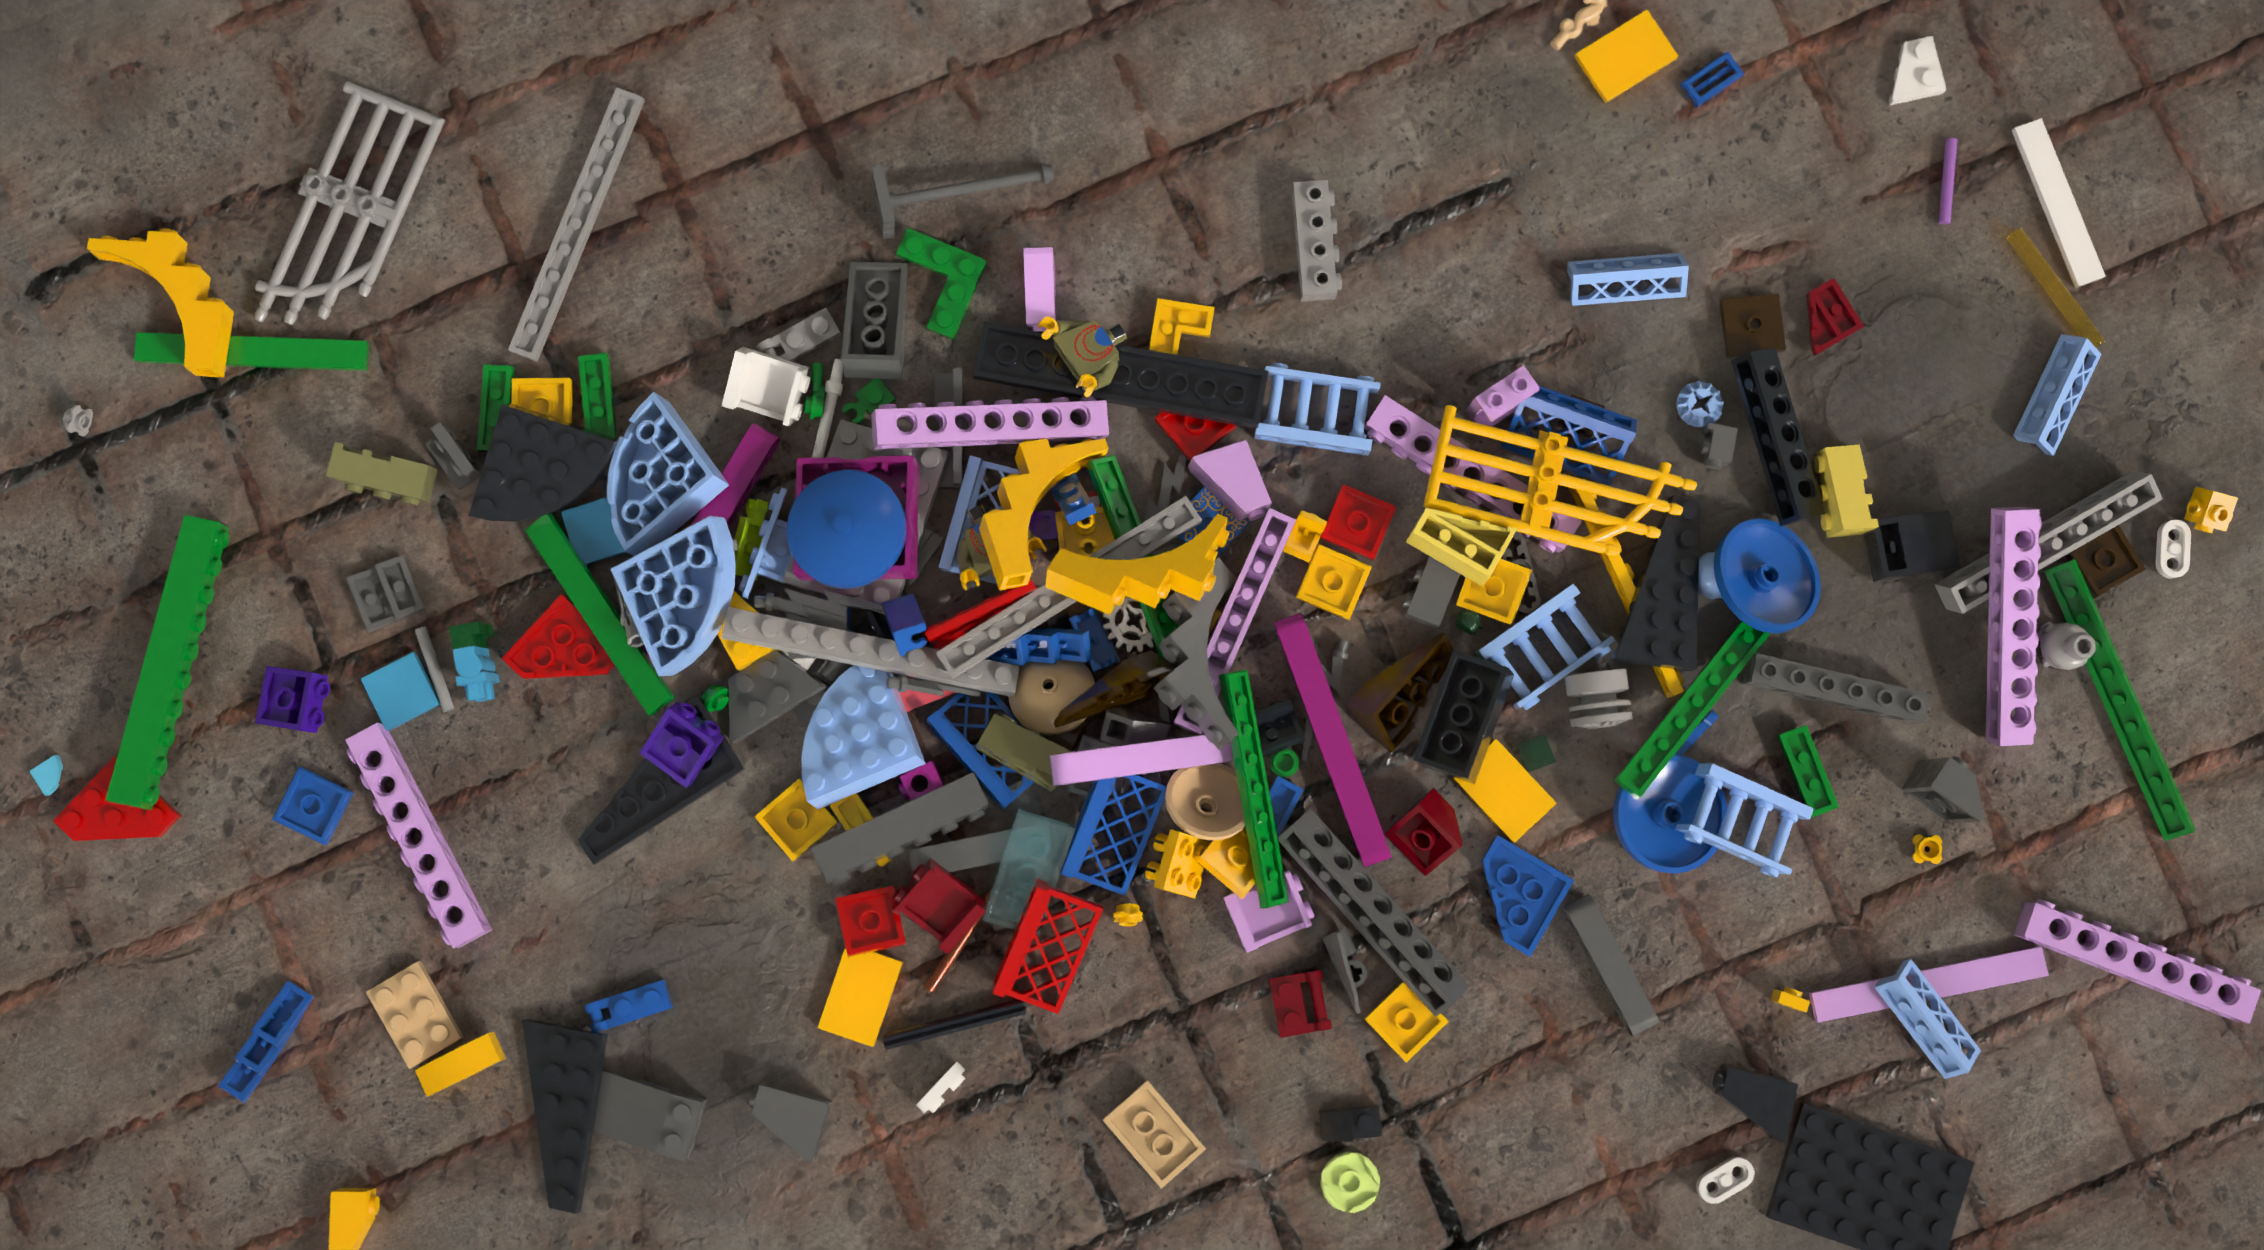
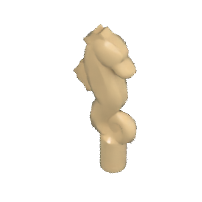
M1583 0L1584 4L1590 5L1576 12L1574 20L1570 18L1563 19L1559 26L1560 32L1550 42V45L1555 50H1559L1569 38H1576L1580 35L1583 24L1586 23L1587 26L1598 25L1599 14L1603 8L1607 7V0Z

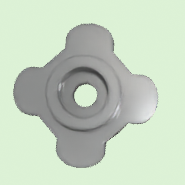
M74 405L64 413V427L69 433L78 432L79 436H86L92 423L93 411L88 408L85 410L81 409L80 405Z

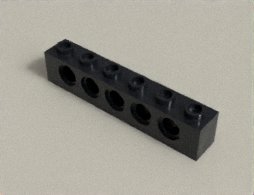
M1776 348L1749 352L1731 360L1780 527L1824 515L1825 510Z

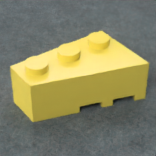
M1426 508L1415 524L1406 543L1483 586L1491 577L1517 528L1509 526L1505 528L1492 525L1487 521L1481 520L1478 522L1465 519L1460 515Z

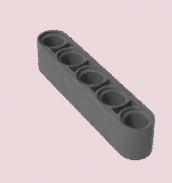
M1045 822L908 850L912 873L919 864L925 865L930 858L948 872H954L1055 851L1050 823Z
M1590 894L1562 907L1569 925L1629 1034L1633 1037L1659 1023L1653 1007Z

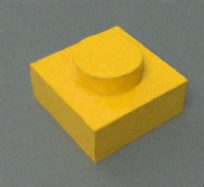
M1785 987L1784 991L1774 989L1770 1000L1802 1012H1807L1810 1001L1801 998L1802 992L1789 987Z

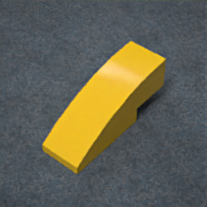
M490 1032L416 1069L415 1072L426 1096L429 1097L506 1059L495 1032Z

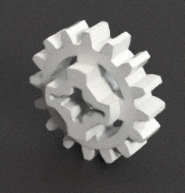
M1127 596L1120 606L1116 605L1110 615L1104 613L1103 617L1110 620V623H1106L1103 627L1104 630L1112 631L1108 636L1109 641L1115 638L1118 640L1116 648L1119 649L1125 644L1127 645V653L1131 652L1132 647H1137V650L1142 653L1143 645L1145 644L1149 648H1153V637L1146 628L1147 621L1142 609L1133 608L1130 604L1132 602L1139 603V601ZM1120 609L1124 615L1123 621L1118 626H1115V617ZM1129 613L1135 618L1139 616L1142 618L1140 620L1142 632L1134 625L1130 627L1127 625L1130 622ZM1127 633L1135 634L1140 640H1129L1123 636Z

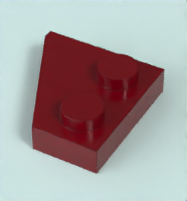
M1835 278L1806 294L1811 349L1814 356L1864 327Z

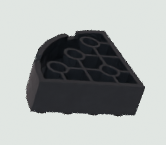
M512 403L502 404L469 516L489 521L515 522L541 517L569 506L588 493L601 479L603 474L606 473L610 467L618 439Z

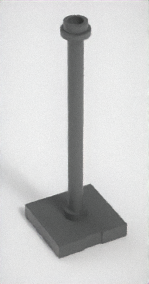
M1040 163V169L894 194V192H889L884 166L872 167V189L883 239L894 237L895 218L893 210L897 209V206L1042 180L1044 185L1054 181L1052 165Z

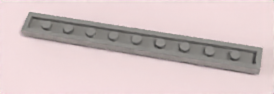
M616 87L508 348V351L538 362L645 102L643 97Z
M1187 496L1089 557L1105 560L1146 558L1202 523V519ZM1044 584L939 650L936 654L951 678L954 679L1075 603L1076 600L1050 590Z
M728 607L722 632V639L896 674H904L945 684L1014 697L1019 672V666L984 659L952 679L936 654L939 651L938 649L921 647L905 652L906 655L900 656L893 640Z

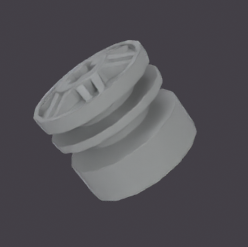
M1626 669L1590 672L1564 677L1567 696L1581 698V703L1569 707V712H1583V717L1570 719L1571 727L1598 729L1614 727L1625 721L1633 720L1632 712H1618V707L1631 705L1630 700L1617 699L1616 693L1629 689Z

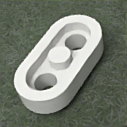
M2181 520L2165 522L2157 531L2156 569L2160 575L2169 579L2183 576L2190 566L2191 531L2189 526ZM2169 531H2172L2174 533V540H2171L2169 538ZM2168 559L2173 562L2172 569L2167 566Z
M956 1062L916 1106L923 1113L928 1109L933 1113L945 1101L941 1095L948 1088L954 1091L965 1080V1077L962 1075L965 1069Z
M1731 1157L1699 1177L1696 1184L1698 1195L1706 1202L1712 1204L1724 1201L1751 1184L1754 1178L1753 1166L1749 1161L1741 1157ZM1739 1166L1741 1173L1739 1176L1734 1177L1732 1170L1734 1167ZM1709 1182H1714L1716 1185L1715 1190L1712 1192L1707 1191V1184Z

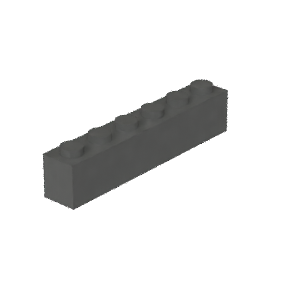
M973 772L811 848V853L826 884L833 881L834 885H838L851 878L849 873L858 869L861 872L868 871L878 865L876 861L887 856L889 860L898 857L905 852L903 848L913 843L916 847L921 846L932 840L930 835L941 831L942 834H946L958 828L957 823L966 818L971 822L985 815L984 810L988 808L989 803Z

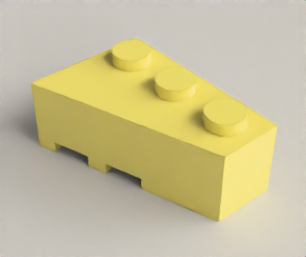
M1860 445L1826 447L1818 451L1817 456L1814 458V468L1820 477L1818 490L1825 510V514L1821 515V527L1823 531H1826V537L1862 535L1878 528V520L1871 519L1868 504L1873 503L1872 495L1865 494L1864 479H1867V473Z

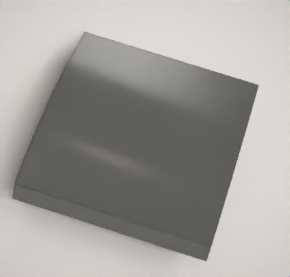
M403 555L375 564V568L346 577L368 633L424 610Z

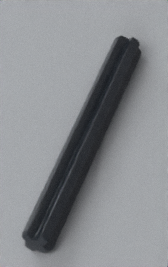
M1017 999L885 1033L882 1036L885 1049L889 1050L1025 1015L1027 1008L1024 1001Z

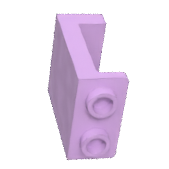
M1523 365L1475 397L1465 411L1473 422L1493 427L1513 414L1520 403L1537 393L1540 388Z
M1289 870L1284 871L1288 903L1260 909L1256 883L1242 899L1235 893L1223 897L1246 953L1295 931L1312 926L1310 919L1314 918V914L1309 902H1302L1299 891L1303 890L1297 874L1291 875Z

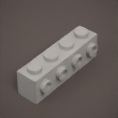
M1328 180L1293 182L1292 202L1301 302L1335 299L1337 290H1342L1341 273H1336L1335 262H1339V246L1333 245V234H1337L1336 217H1331L1330 206L1335 205L1334 189H1329Z

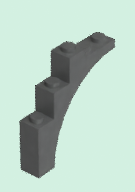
M1218 557L1215 560L1213 575L1216 576L1215 584L1210 592L1205 591L1200 601L1176 591L1162 604L1168 616L1180 627L1158 645L1163 656L1176 669L1158 683L1154 689L1161 701L1168 705L1172 711L1181 705L1185 709L1187 716L1195 721L1205 733L1208 741L1220 750L1234 739L1239 732L1226 716L1215 694L1208 666V632L1215 608L1224 593L1237 581V578Z

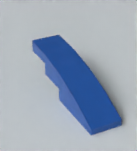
M1033 628L986 659L1014 665H1025L1029 661L1055 664L1059 660L1087 662L1092 658L1089 630Z
M287 981L252 1028L251 1032L253 1034L235 1056L236 1062L221 1080L218 1087L245 1103L285 1046L314 997Z

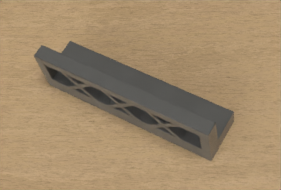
M953 368V373H934V407H937V403L954 402L955 406H964V373L962 368ZM956 417L955 423L957 427L964 430V418ZM934 419V431H938L940 425ZM964 446L936 447L950 453L939 489L961 488L964 478Z

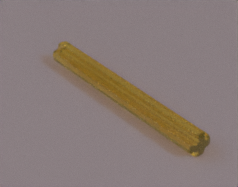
M2018 228L2007 237L2008 241L2080 337L2087 338L2095 348L2104 343L2102 335L2022 228Z

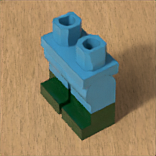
M473 622L450 626L449 632L457 672L461 675L456 677L457 686L465 687L467 701L483 702L494 700L493 684L500 683L499 674L495 673L496 665L490 658L487 638L495 637L493 625Z

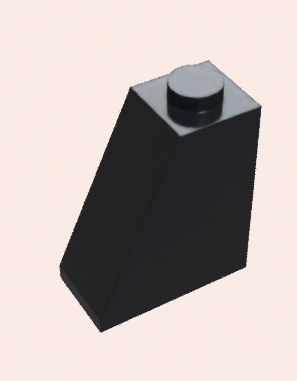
M1721 1064L1720 1070H1716L1713 1078V1087L1716 1088L1715 1094L1770 1137L1786 1143L1798 1083Z

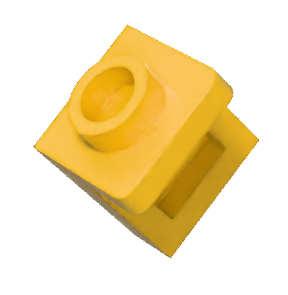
M1301 510L1283 551L1309 563L1327 521L1313 513Z

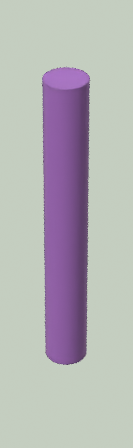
M1956 138L1945 139L1939 224H1950L1957 150Z

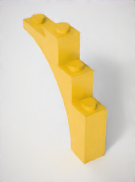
M160 229L159 232L148 231L147 240L135 237L130 238L129 241L119 240L112 236H101V239L89 238L87 249L98 259L118 262L139 269L156 279L164 287L174 302L182 322L185 339L184 367L195 376L224 378L234 311L223 300L208 298L211 277L199 265L185 263L188 243L178 235V232L171 229Z
M1047 438L1039 440L1027 439L1019 443L1015 460L1020 474L1013 473L1002 478L997 491L1003 511L1001 509H994L983 514L979 527L999 590L1028 585L1033 571L1028 552V527L1035 507L1045 494L1063 478L1086 468V463L1089 460L1106 457L1109 448L1105 438L1099 440L1086 439L1081 443L1071 445L1062 443L1053 448H1050Z
M1217 514L1210 524L1191 541L1174 550L1152 557L1132 560H1105L1082 556L1060 548L1047 568L1045 587L1109 615L1116 605L1120 606L1123 603L1125 596L1155 608L1161 598L1166 599L1170 589L1200 601L1205 591L1210 592L1215 584L1216 576L1213 575L1218 553L1216 550L1219 546L1223 548L1228 539L1229 531L1226 530L1228 518Z

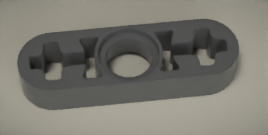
M1515 532L1511 539L1519 544L1514 550L1516 557L1522 555L1523 559H1516L1512 563L1532 569L1525 539L1520 533ZM1506 548L1501 559L1507 560L1513 557L1510 548ZM1533 569L1528 581L1530 587H1527L1525 592L1526 596L1532 597L1534 602L1529 604L1530 609H1527L1524 604L1519 606L1517 612L1523 615L1534 612L1540 605V595Z

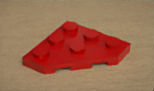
M562 594L501 658L523 679L608 675L615 667L576 606Z
M114 756L53 822L73 841L162 837L182 815L160 794L152 810L105 801L117 756Z

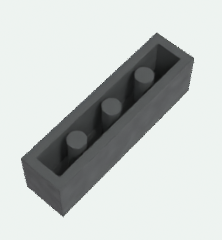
M1428 555L1424 566L1419 564L1412 580L1417 582L1413 593L1408 591L1403 601L1402 608L1406 609L1404 617L1437 629L1441 624L1460 573Z

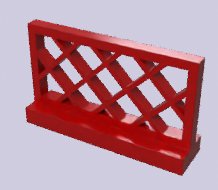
M1029 579L1028 585L1008 588L926 628L927 632L925 634L934 648L941 650L1037 589L1033 581Z
M1036 878L993 980L992 993L1003 998L1004 995H1008L1059 1014L1099 921L1103 906L1048 886V882ZM1051 896L1062 899L1067 909L1051 915L1047 906ZM1082 908L1094 911L1090 921L1078 925L1073 912ZM1044 912H1046L1048 917L1042 919ZM1070 914L1075 927L1059 933L1054 920ZM1050 922L1056 935L1040 941L1036 933L1038 927ZM1087 929L1083 936L1082 930ZM1078 932L1082 941L1080 946L1067 951L1062 939ZM1034 938L1036 943L1031 945L1032 940ZM1059 941L1064 953L1048 960L1043 946ZM1039 948L1044 962L1029 968L1025 957L1027 953ZM1076 955L1072 963L1070 957ZM1067 959L1070 966L1069 972L1056 978L1051 965ZM1023 964L1025 970L1020 971L1021 966ZM1047 967L1053 980L1037 986L1032 973ZM1028 975L1033 988L1024 992L1013 988L1016 979ZM1064 981V984L1061 988L1059 983ZM1055 985L1059 993L1055 1004L1043 1000L1040 991Z

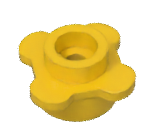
M1917 834L1913 837L1912 842L1915 845V852L1912 855V859L1914 862L1930 861L1933 864L1941 862L1942 839L1940 836L1924 837L1921 834ZM1926 846L1930 849L1928 852L1925 851Z
M1120 904L1116 906V912L1113 913L1114 922H1118L1121 926H1135L1137 922L1143 921V913L1140 912V906L1137 904Z

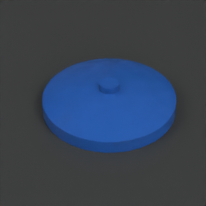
M857 470L831 472L811 482L796 498L787 522L789 548L798 565L814 580L830 587L843 589L867 585L887 573L899 558L907 533L904 509L895 493L879 478Z
M1751 519L1730 529L1720 540L1714 556L1715 580L1723 600L1740 620L1763 632L1783 633L1800 626L1812 616L1820 598L1821 584L1819 571L1810 550L1793 531L1785 526L1780 527L1779 523L1771 520Z
M1674 755L1641 798L1637 800L1621 786L1617 790L1613 808L1617 836L1626 852L1636 862L1650 870L1661 873L1688 872L1708 861L1718 849L1703 841L1701 844L1684 839V833L1675 830L1677 824L1692 825L1706 784H1704L1705 779L1695 775L1698 765L1701 764L1696 760L1681 755ZM1722 788L1717 789L1703 828L1704 831L1716 836L1719 833L1727 810Z

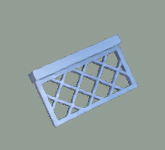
M974 456L969 457L939 568L942 571L961 575L957 564L959 541L965 537L964 531L974 526L967 511L976 507L978 501L988 495L996 509L1003 510L1002 506H998L991 494L998 490L1000 483L988 489L984 482L987 469L998 471L1002 478H1005L1004 473L1020 474L1018 469L984 461ZM983 485L986 491L980 494ZM990 574L979 579L997 584L995 577H992Z

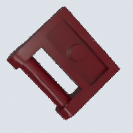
M1321 969L1269 978L1280 1038L1332 1029L1331 1019L1327 1018L1320 979H1323ZM1309 981L1316 1018L1315 1022L1310 1023L1307 1022L1300 985L1301 982Z

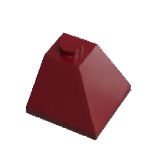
M1434 787L1385 833L1392 843L1425 876L1463 845L1455 810Z

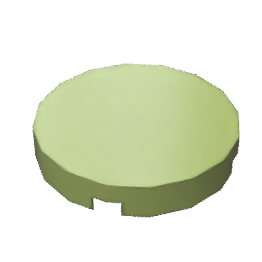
M1345 1151L1334 1155L1326 1162L1321 1172L1320 1185L1324 1197L1334 1208L1355 1213L1366 1209L1375 1201L1380 1187V1177L1377 1168L1368 1157L1358 1152Z

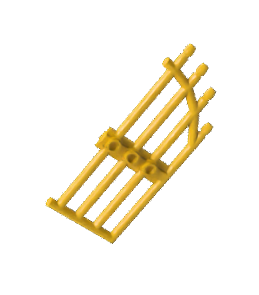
M1446 405L1423 507L1460 515L1463 518L1479 522L1481 520L1487 521L1492 525L1505 528L1508 526L1517 528V532L1601 554L1605 553L1608 556H1618L1620 548L1613 544H1605L1603 541L1625 531L1646 535V537L1659 538L1660 529L1650 525L1646 526V524L1639 523L1638 521L1651 509L1664 513L1668 512L1671 515H1681L1683 512L1682 506L1676 503H1668V501L1658 499L1665 484L1677 488L1682 487L1685 490H1695L1697 482L1689 478L1684 479L1682 476L1670 474L1671 464L1668 462H1661L1658 470L1568 447V437L1561 436L1558 433L1540 430L1537 439L1455 417L1457 408ZM1452 428L1533 449L1535 453L1532 466L1449 444ZM1446 455L1527 476L1529 481L1526 493L1445 472L1443 468ZM1567 458L1651 480L1653 483L1645 496L1562 474L1561 470L1563 460ZM1440 483L1523 504L1521 518L1517 520L1438 499ZM1558 485L1637 505V507L1625 518H1620L1555 501ZM1553 512L1608 526L1585 537L1549 528Z

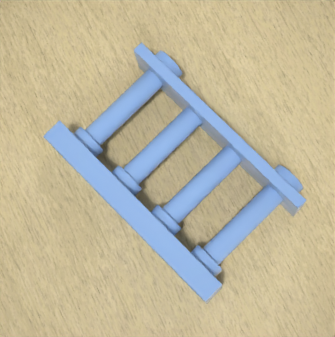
M1272 363L1271 366H1265V370L1269 371L1268 378H1272L1267 417L1255 429L1254 439L1369 455L1372 439H1366L1364 434L1369 393H1378L1381 383L1374 382V378L1369 376H1357V379L1292 370L1288 369V365L1282 363ZM1284 380L1301 383L1295 424H1292L1291 427L1280 426L1278 421ZM1312 384L1329 387L1324 427L1320 429V432L1309 430V426L1306 425ZM1341 389L1358 391L1353 429L1349 436L1337 434L1338 431L1335 430Z
M1575 584L1564 589L1537 610L1475 652L1478 658L1489 659L1491 662L1494 661L1496 664L1508 667L1515 674L1511 686L1521 698L1512 705L1515 710L1522 706L1525 710H1528L1540 701L1537 696L1593 656L1598 660L1611 651L1609 645L1615 641L1614 638L1611 636L1601 642L1575 606L1577 602L1574 597L1580 594ZM1557 609H1560L1562 613L1564 611L1567 613L1592 648L1579 658L1576 657L1551 622L1553 618L1550 614ZM1535 625L1538 629L1542 628L1568 664L1567 667L1555 675L1528 639L1529 634L1526 631ZM1510 642L1521 648L1544 680L1543 684L1531 692L1504 656L1506 652L1503 647Z
M1713 763L1699 764L1695 775L1704 778V784H1706L1692 825L1677 824L1675 830L1684 833V839L1697 844H1701L1703 841L1761 867V873L1777 878L1778 874L1791 875L1792 869L1779 864L1793 823H1797L1798 819L1810 820L1814 808ZM1724 787L1730 790L1729 795H1731V799L1719 833L1716 836L1704 831L1703 828L1717 789ZM1749 798L1755 801L1754 806L1757 808L1744 845L1741 847L1729 842V838L1742 802ZM1773 809L1781 813L1780 817L1782 820L1769 857L1766 858L1754 853L1768 811L1771 812Z

